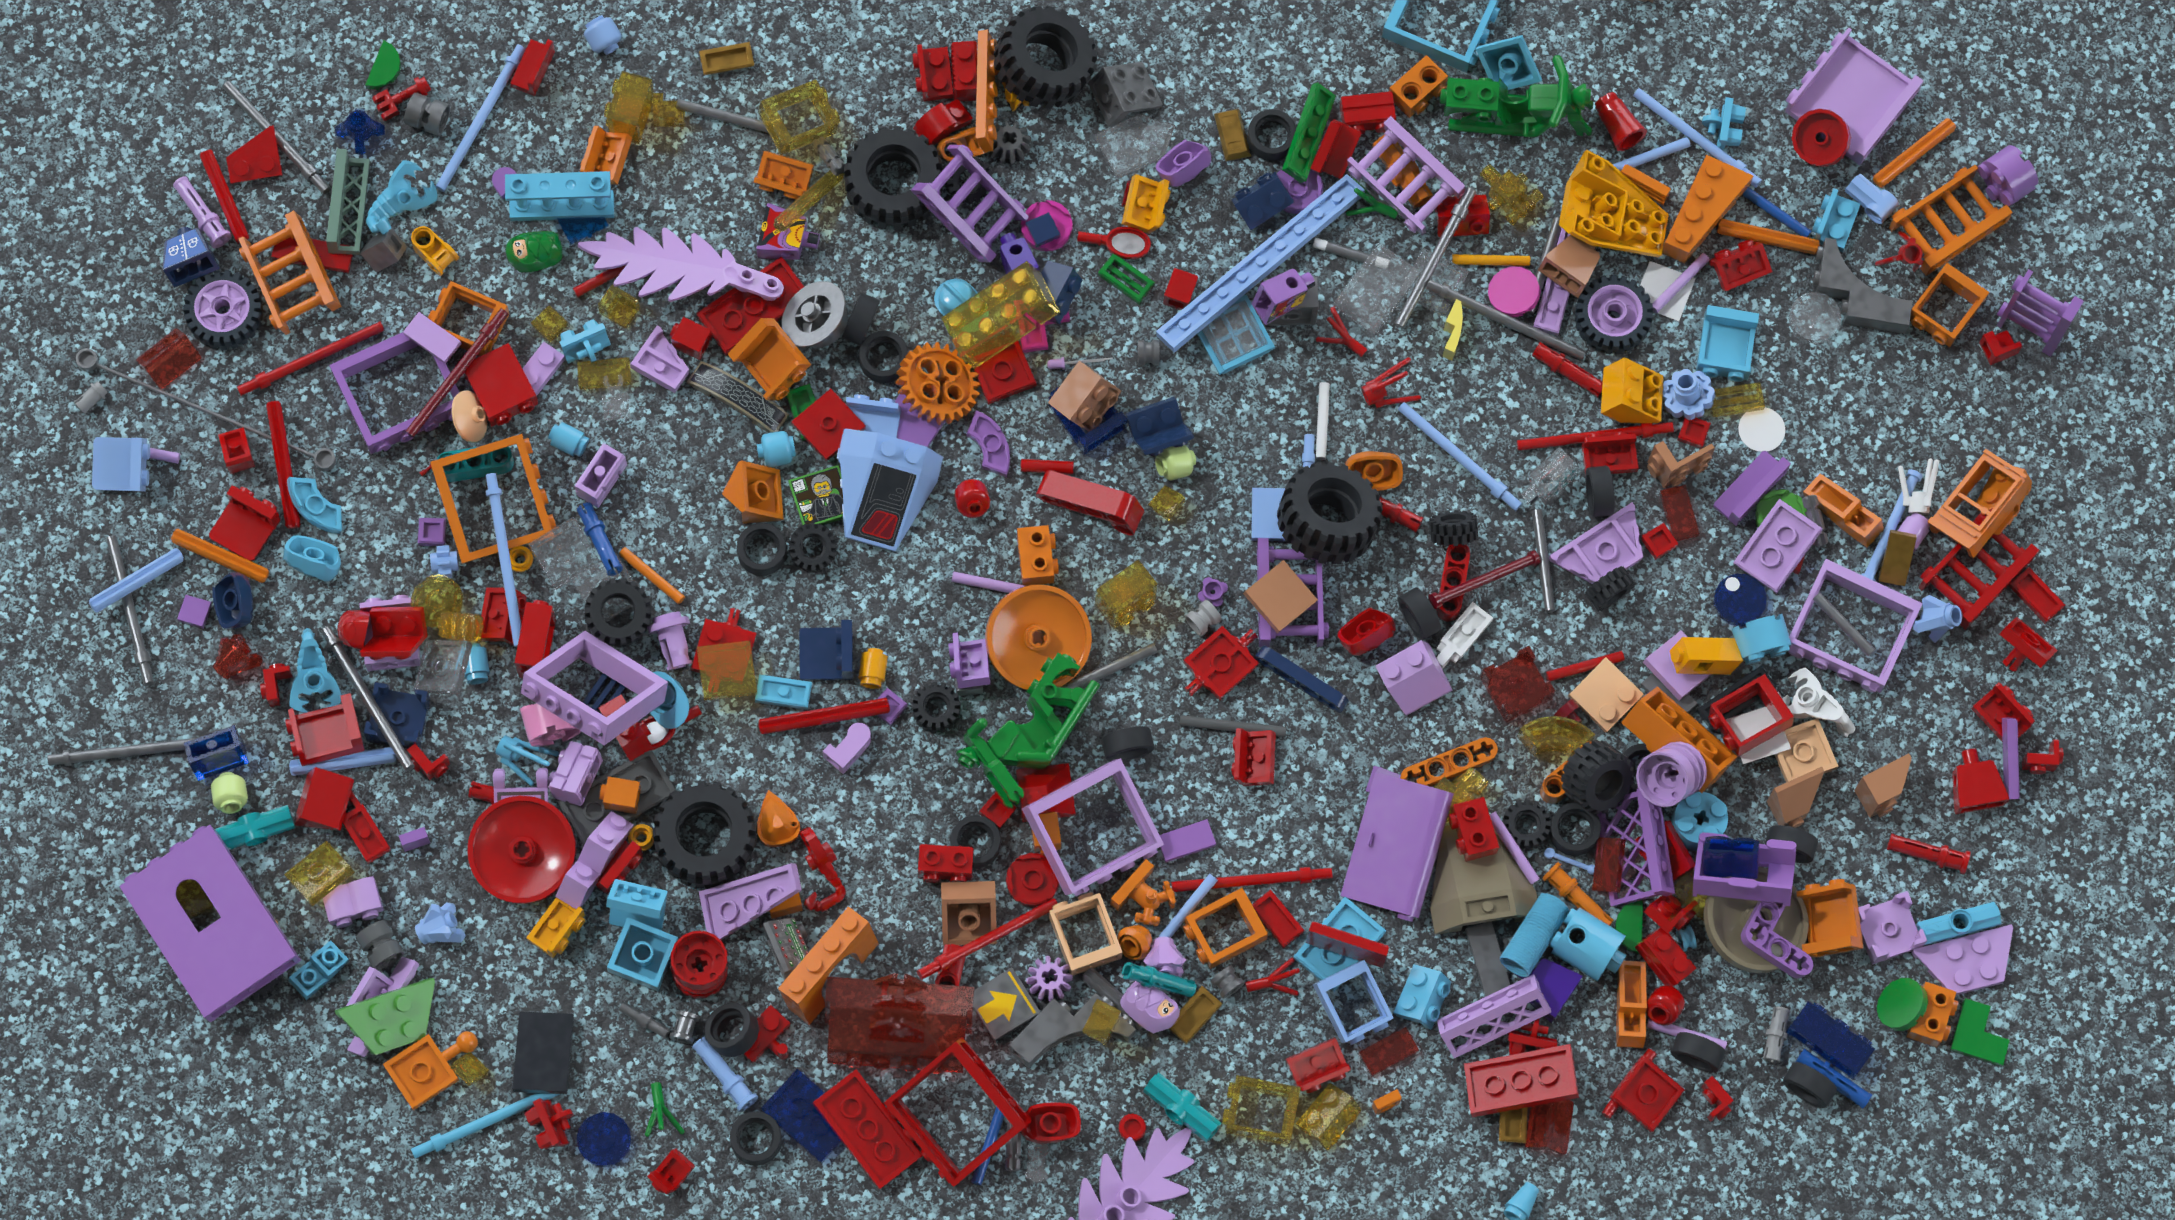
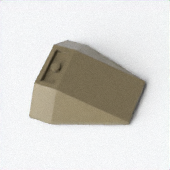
M1450 825L1444 827L1439 845L1430 905L1435 935L1461 931L1465 925L1513 918L1514 922L1524 921L1536 902L1537 893L1535 888L1529 883L1496 831L1495 834L1499 844L1497 854L1465 862L1464 855H1459L1456 847V839H1458L1456 829L1452 830Z

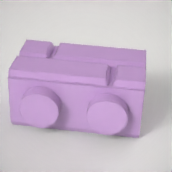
M603 443L574 486L576 495L599 508L618 480V474H622L626 468V457Z
M571 741L566 750L563 749L560 752L556 772H551L548 778V787L555 799L564 802L568 801L579 806L583 804L603 761L597 748L587 745L583 746L580 743Z

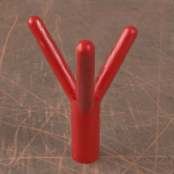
M1331 307L1330 311L1335 321L1331 317H1328L1327 321L1343 339L1317 337L1316 341L1345 344L1362 357L1367 348L1349 335L1335 307Z
M1290 958L1268 977L1245 982L1247 992L1270 987L1298 996V991L1274 983L1300 972V969L1296 968L1282 973L1295 962V959Z

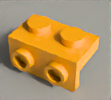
M1138 174L1133 175L1121 224L1137 228L1148 234L1160 228L1165 220V213H1163L1164 205L1170 197V189H1168L1170 181L1163 179L1157 182Z
M556 897L526 937L527 941L552 958L557 953L562 954L569 944V940H567L573 931L577 933L585 922L583 918L585 916L584 910L581 907L575 909Z

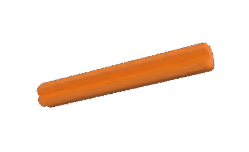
M1946 118L1876 173L1873 177L1874 183L1879 188L1884 187L1955 130L1956 125L1951 119Z
M1721 219L1718 225L1719 234L1745 240L1752 239L1755 242L1813 255L1816 254L1820 245V241L1817 239Z
M176 529L172 534L171 540L174 544L258 582L264 583L269 576L267 568L181 529Z

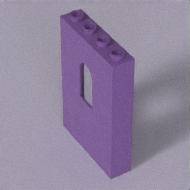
M209 825L195 830L192 833V837L187 841L174 844L169 849L170 852L163 857L152 859L147 864V868L141 872H134L124 879L125 883L119 887L203 1017L212 1022L299 963L301 959L218 832ZM185 880L197 881L221 916L220 919L200 932L197 931L176 898L177 887Z

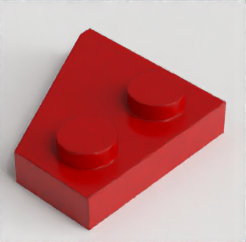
M274 125L269 126L226 157L231 184L283 175Z

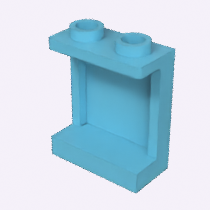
M1708 305L1704 314L1696 371H1702L1708 377H1728L1729 380L1735 382L1748 380L1751 373L1750 366L1759 313Z

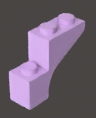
M611 811L587 838L577 862L565 874L555 897L575 909L582 907L591 896L602 873L630 834L634 824Z

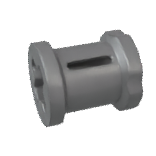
M678 1010L675 1014L677 1017L674 1032L670 1033V1038L681 1043L693 1044L694 1038H692L695 1023L699 1021L700 1017L694 1013Z

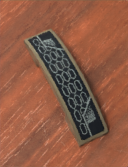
M703 361L699 363L687 381V384L708 397L712 395L753 420L754 425L768 433L778 432L789 417L785 410L773 401L765 400L763 394L731 374Z

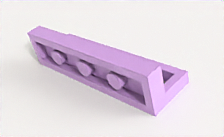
M1533 974L1438 1019L1437 1024L1442 1039L1452 1056L1456 1058L1551 1013V1008L1541 993L1539 982ZM1536 999L1539 1000L1542 1006L1535 1011L1525 1010L1527 1003ZM1508 1012L1517 1014L1515 1020L1509 1023L1500 1021L1502 1015ZM1483 1024L1492 1025L1490 1032L1486 1034L1476 1033L1479 1026ZM1460 1035L1468 1037L1465 1044L1456 1048L1451 1039Z

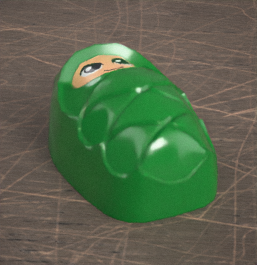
M551 231L519 234L511 238L505 247L508 262L519 272H534L558 264L563 257L559 236L556 232Z

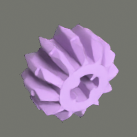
M1046 956L1045 964L1037 959L1035 961L1037 968L1029 967L1028 973L1032 976L1028 977L1026 982L1033 985L1030 988V993L1035 994L1040 991L1038 995V1000L1040 1001L1044 999L1045 995H1049L1048 1001L1050 1002L1054 998V994L1059 999H1063L1064 994L1062 990L1070 991L1071 986L1066 982L1072 981L1073 977L1071 974H1065L1069 970L1067 964L1059 967L1061 963L1060 958H1057L1054 964L1050 963V956ZM1050 974L1053 975L1054 981L1046 984L1045 977L1048 978Z

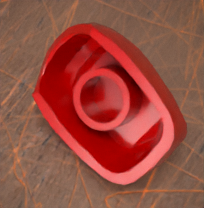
M1370 607L1346 623L1338 631L1337 635L1342 646L1351 655L1360 656L1376 649L1385 640L1394 636L1396 624L1391 615Z
M349 610L342 614L338 622L337 631L343 644L358 650L363 648L369 622V611Z
M1051 1102L1033 1105L1025 1112L1032 1122L1022 1129L1021 1133L1026 1140L1039 1144L1056 1143L1072 1139L1081 1130L1079 1110L1076 1106L1069 1103Z

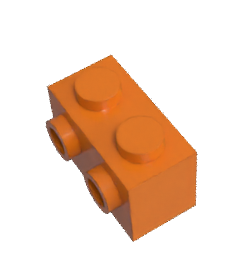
M1049 525L1017 528L1022 585L1054 583V574H1059L1058 559H1052L1051 549H1056L1055 534L1049 533Z
M1925 981L1922 987L1926 990L1928 997L1926 1012L1923 1017H1919L1916 1021L1918 1023L1914 1027L1908 1029L1906 1037L1938 1047L1942 1041H1947L1951 1026L1947 1025L1949 1016L1955 1015L1958 1001L1954 1000L1956 991Z

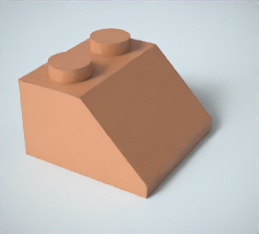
M1910 754L1861 778L1854 791L1870 818L1878 815L1880 818L1893 811L1892 807L1897 804V799L1904 787L1912 759Z
M995 881L941 883L943 946L945 944L966 945L996 929Z

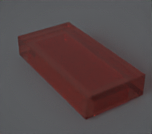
M1686 485L1660 490L1659 494L1668 526L1676 541L1699 536L1700 533Z
M1598 838L1592 885L1593 891L1620 893L1625 839Z
M1404 1027L1359 1051L1358 1054L1370 1076L1373 1077L1418 1053L1419 1049L1408 1029Z

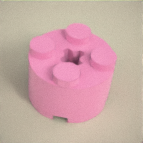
M537 703L520 708L527 738L533 747L554 745L553 740L560 738L564 742L574 738L581 732Z

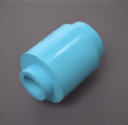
M561 422L559 426L555 424L548 436L551 439V446L571 456L577 455L581 457L589 442V438L584 436V432L564 422Z
M479 643L466 645L465 649L460 651L463 677L471 685L487 682L488 675L490 674L487 649L481 647Z

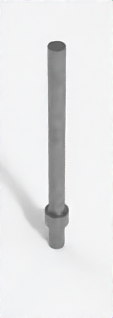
M231 81L224 83L222 88L262 130L272 126ZM275 129L278 147L301 170V175L308 182H312L323 194L328 193L331 187L319 175V170L313 164H308Z
M1467 187L1460 202L1454 205L1451 211L1452 217L1395 322L1397 326L1405 327L1461 220H1465L1469 212L1468 207L1476 194L1474 189Z
M112 535L107 537L106 540L116 579L119 582L126 578L127 575L117 536ZM130 593L121 599L136 653L134 654L135 664L140 669L143 684L148 686L154 683L150 668L152 661L149 651L145 649L132 594Z

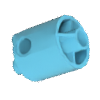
M1579 907L1578 910L1572 908L1564 920V924L1567 925L1564 932L1558 931L1550 943V947L1553 948L1551 953L1597 982L1606 968L1616 973L1627 956L1618 950L1626 936ZM1574 931H1580L1584 934L1585 939L1582 943L1575 944L1570 940V934Z

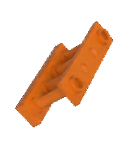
M1976 165L1969 169L1966 167L1960 169L1954 174V179L1909 209L1905 210V208H1902L1892 216L1893 220L1889 226L1891 232L1902 226L1911 238L1916 239L1915 243L1921 247L1924 261L1920 269L1925 276L2007 223L2013 213L2007 204L2000 209L1994 208L1974 183L1972 178H1974L1978 170ZM1964 185L1985 212V219L1979 223L1973 221L1951 192ZM1942 198L1965 227V232L1960 236L1953 235L1931 207ZM1921 212L1945 241L1943 243L1945 246L1939 250H1936V248L1932 249L1911 222V219Z
M295 211L285 215L288 222L285 225L286 228L253 245L243 236L238 238L242 246L239 248V252L244 261L249 262L272 313L269 315V319L276 330L280 329L286 335L291 333L286 322L320 304L321 306L326 305L331 311L342 307L303 219ZM290 237L296 239L298 246L295 247V251L261 267L256 254ZM299 260H305L308 269L305 270L306 273L271 289L266 278L267 276ZM309 282L316 284L318 291L315 292V296L281 312L276 299Z

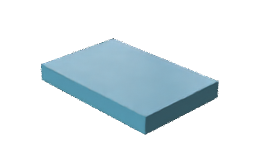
M1346 897L1341 900L1322 923L1323 925L1378 942L1386 933L1382 926ZM1306 942L1293 956L1300 965L1320 981L1359 961L1307 944ZM1341 984L1332 988L1331 990L1335 993V991L1341 986Z

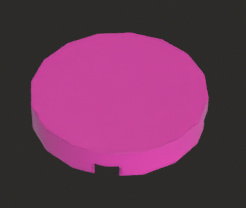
M1045 200V202L1032 204L1025 211L1029 218L1026 221L1021 220V232L1026 242L1032 248L1040 251H1054L1062 248L1069 241L1072 234V219L1069 211L1062 204L1052 200ZM1049 212L1060 233V238L1036 248L1027 230L1026 222Z
M1511 266L1500 270L1493 276L1489 283L1488 296L1495 310L1511 317H1519L1523 313L1530 312L1535 308L1540 298V287L1537 278L1530 270Z

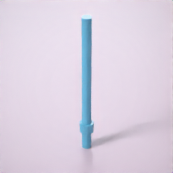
M535 1093L443 1135L438 1133L431 1136V1140L411 1148L415 1159L434 1150L438 1152L445 1149L449 1143L533 1107V1101L539 1098L547 1100L560 1094Z

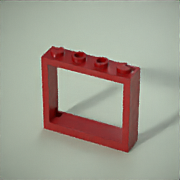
M963 1037L954 1042L884 1102L891 1113L890 1117L902 1124L905 1135L912 1142H917L922 1148L921 1153L928 1162H933L939 1169L940 1177L942 1179L945 1178L953 1187L1032 1122ZM953 1055L1013 1126L961 1171L901 1100Z

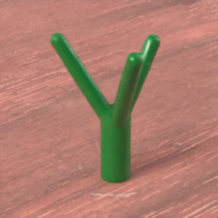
M1353 178L1365 190L1364 193L1355 188L1354 192L1372 206L1347 211V216L1376 211L1390 218H1396L1398 214L1396 210L1377 201Z
M660 1082L652 1083L651 1091L654 1108L645 1131V1136H650L656 1117L659 1130L664 1129L663 1113L681 1135L684 1134L683 1128L664 1105L662 1084Z

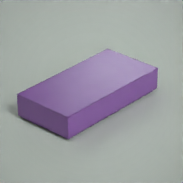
M1207 819L1160 835L1164 843L1160 850L1165 863L1216 846Z

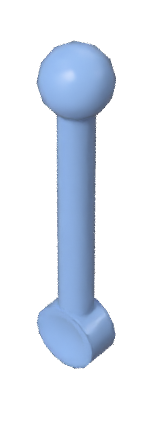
M1550 847L1544 851V856L1547 859L1556 858L1587 870L1590 875L1597 873L1598 869L1593 864L1586 865L1557 854Z

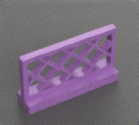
M1639 788L1636 792L1626 794L1621 806L1617 804L1616 809L1618 811L1611 822L1606 819L1605 813L1600 812L1597 814L1601 823L1600 839L1611 907H1618L1659 895L1668 896L1675 894L1662 807L1654 805L1644 798ZM1638 799L1639 808L1633 816L1626 809L1631 800ZM1623 814L1632 819L1625 832L1616 826ZM1636 824H1639L1643 830L1639 841L1630 836ZM1614 830L1622 835L1615 848L1609 842V837ZM1627 840L1636 845L1629 858L1620 852ZM1640 850H1643L1647 856L1643 867L1634 862ZM1617 856L1626 861L1619 874L1613 868V863ZM1631 866L1640 871L1633 884L1624 878ZM1644 876L1650 879L1652 889L1650 891L1643 892L1638 888ZM1621 882H1623L1630 889L1624 898L1618 899L1617 889Z

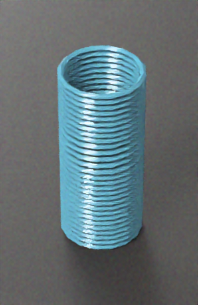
M1541 893L1501 954L1500 961L1502 965L1518 976L1528 977L1569 914L1568 906L1551 894Z

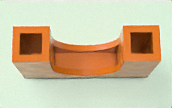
M849 906L778 987L788 1009L808 1025L812 1023L827 1005L822 996V988L834 967L848 955H851L862 964L879 944L870 923Z

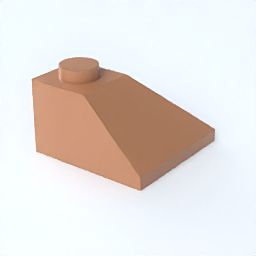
M1823 767L1817 768L1773 789L1767 803L1778 825L1797 828L1804 824V819L1809 813L1824 774Z

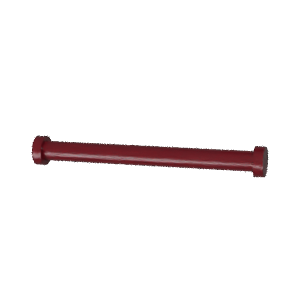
M1535 550L1529 551L1527 556L1438 594L1436 592L1429 594L1428 600L1433 608L1437 609L1442 606V603L1530 565L1533 567L1539 565V554Z

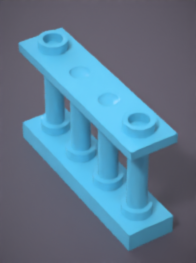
M610 171L505 174V200L509 201L510 221L614 218V191L611 190Z

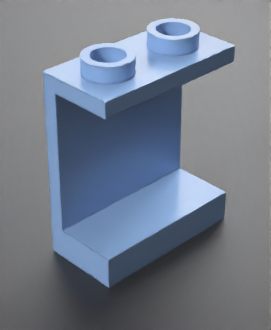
M859 394L854 395V398H846L848 407L866 425V429L863 431L881 433L897 438L901 408L898 403H895V400L880 398V401L869 400L870 397Z

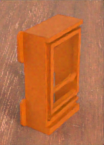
M1985 449L1983 455L1937 513L1928 520L1931 532L1935 534L1942 532L1965 547L1969 556L1974 559L1993 534H2001L2014 518L2013 508L2032 486L2028 476ZM1992 466L2015 482L1990 512L1987 507L1980 506L1968 498L1967 495ZM1963 500L1980 510L1982 515H1988L1980 526L1955 511Z

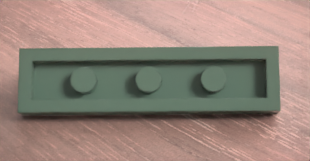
M337 149L326 243L329 253L360 255L370 159L349 158L347 149ZM349 166L363 167V173L353 179L348 173ZM353 187H356L361 194L360 197L351 202L346 197V193ZM353 210L358 215V219L351 225H348L343 220V216ZM348 233L355 238V246H340L341 239Z

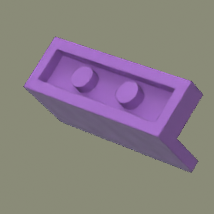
M1762 451L1715 501L1714 508L1737 526L1762 497L1785 475L1791 463L1784 457L1778 462L1767 451Z

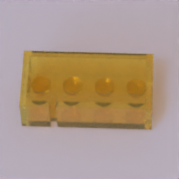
M1026 261L941 318L949 335L953 338L952 341L960 358L975 369L1037 328L1035 323L1024 315L1026 312L1042 325L1060 313V310L1041 272Z

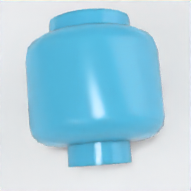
M785 431L763 434L761 444H756L759 460L764 459L768 467L790 464L792 457L796 456L793 436H788Z

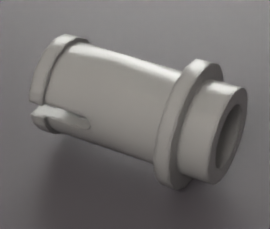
M98 381L94 384L91 383V387L74 401L84 414L100 399L106 398L105 395L108 392Z

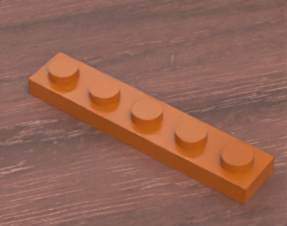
M988 29L978 31L976 140L983 152L993 151V143L997 139V131L994 125V119L997 118L994 97L998 96L995 82L998 70L994 66V49L997 45V40L992 38Z

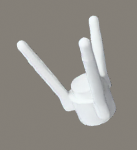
M1928 459L1923 492H1912L1911 497H1909L1903 466L1898 467L1903 492V506H1909V514L1929 515L1939 466L1938 459L1934 461V464L1933 459Z

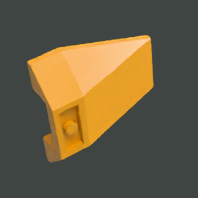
M1586 150L1566 183L1559 226L1568 234L1592 246L1659 258L1662 256L1669 214L1608 160Z

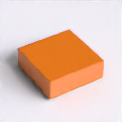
M1398 1089L1374 1100L1371 1107L1375 1114L1379 1115L1399 1105L1402 1097Z

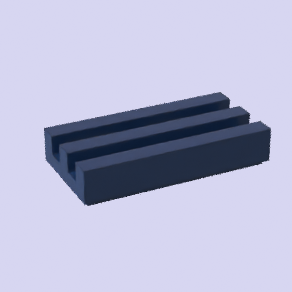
M603 673L582 703L589 706L608 679L611 681L591 707L595 711L598 710L616 684L619 685V688L609 701L623 694L627 687Z

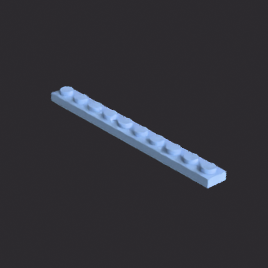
M1346 174L1156 331V336L1175 353L1361 199L1354 192L1355 188L1364 193L1365 190Z

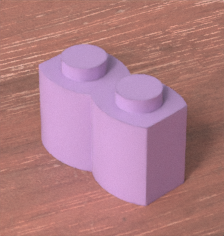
M373 876L321 891L329 923L331 926L336 925L337 928L347 927L352 924V920L357 918H363V920L374 919L379 916V912L384 911L377 883Z

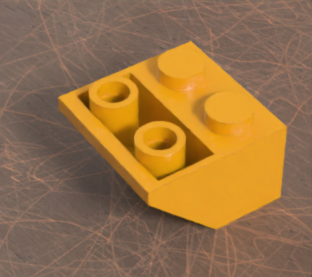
M1625 357L1603 368L1601 414L1620 423L1661 422L1663 375Z

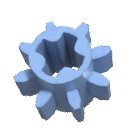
M449 545L437 546L436 553H430L432 573H438L440 579L453 578V571H459L457 551H451Z

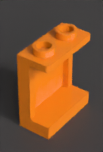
M761 318L728 353L733 362H742L766 391L763 395L765 400L779 401L786 397L789 393V388L806 375L805 371L811 365L774 318Z
M1845 879L1830 880L1829 885L1826 886L1809 884L1804 886L1805 890L1796 891V896L1802 898L1805 903L1809 921L1808 943L1802 944V951L1810 957L1816 958L1863 949L1857 893L1854 884L1846 883Z

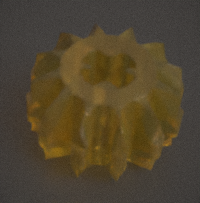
M445 611L441 613L440 620L438 621V635L446 639L478 641L481 639L483 632V617L472 613Z

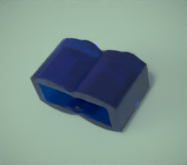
M1705 837L1703 875L1719 878L1731 876L1757 879L1760 841L1752 838Z

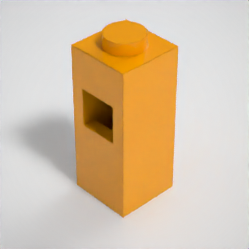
M1682 637L1669 651L1677 674L1730 675L1743 661L1735 638Z

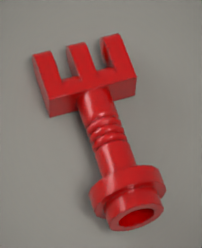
M425 77L414 78L416 84L393 96L386 89L372 97L375 104L380 103L376 106L378 112L385 111L381 114L383 121H387L400 114L396 106L410 99L414 93H421L424 96L428 95L427 92L431 91V88Z

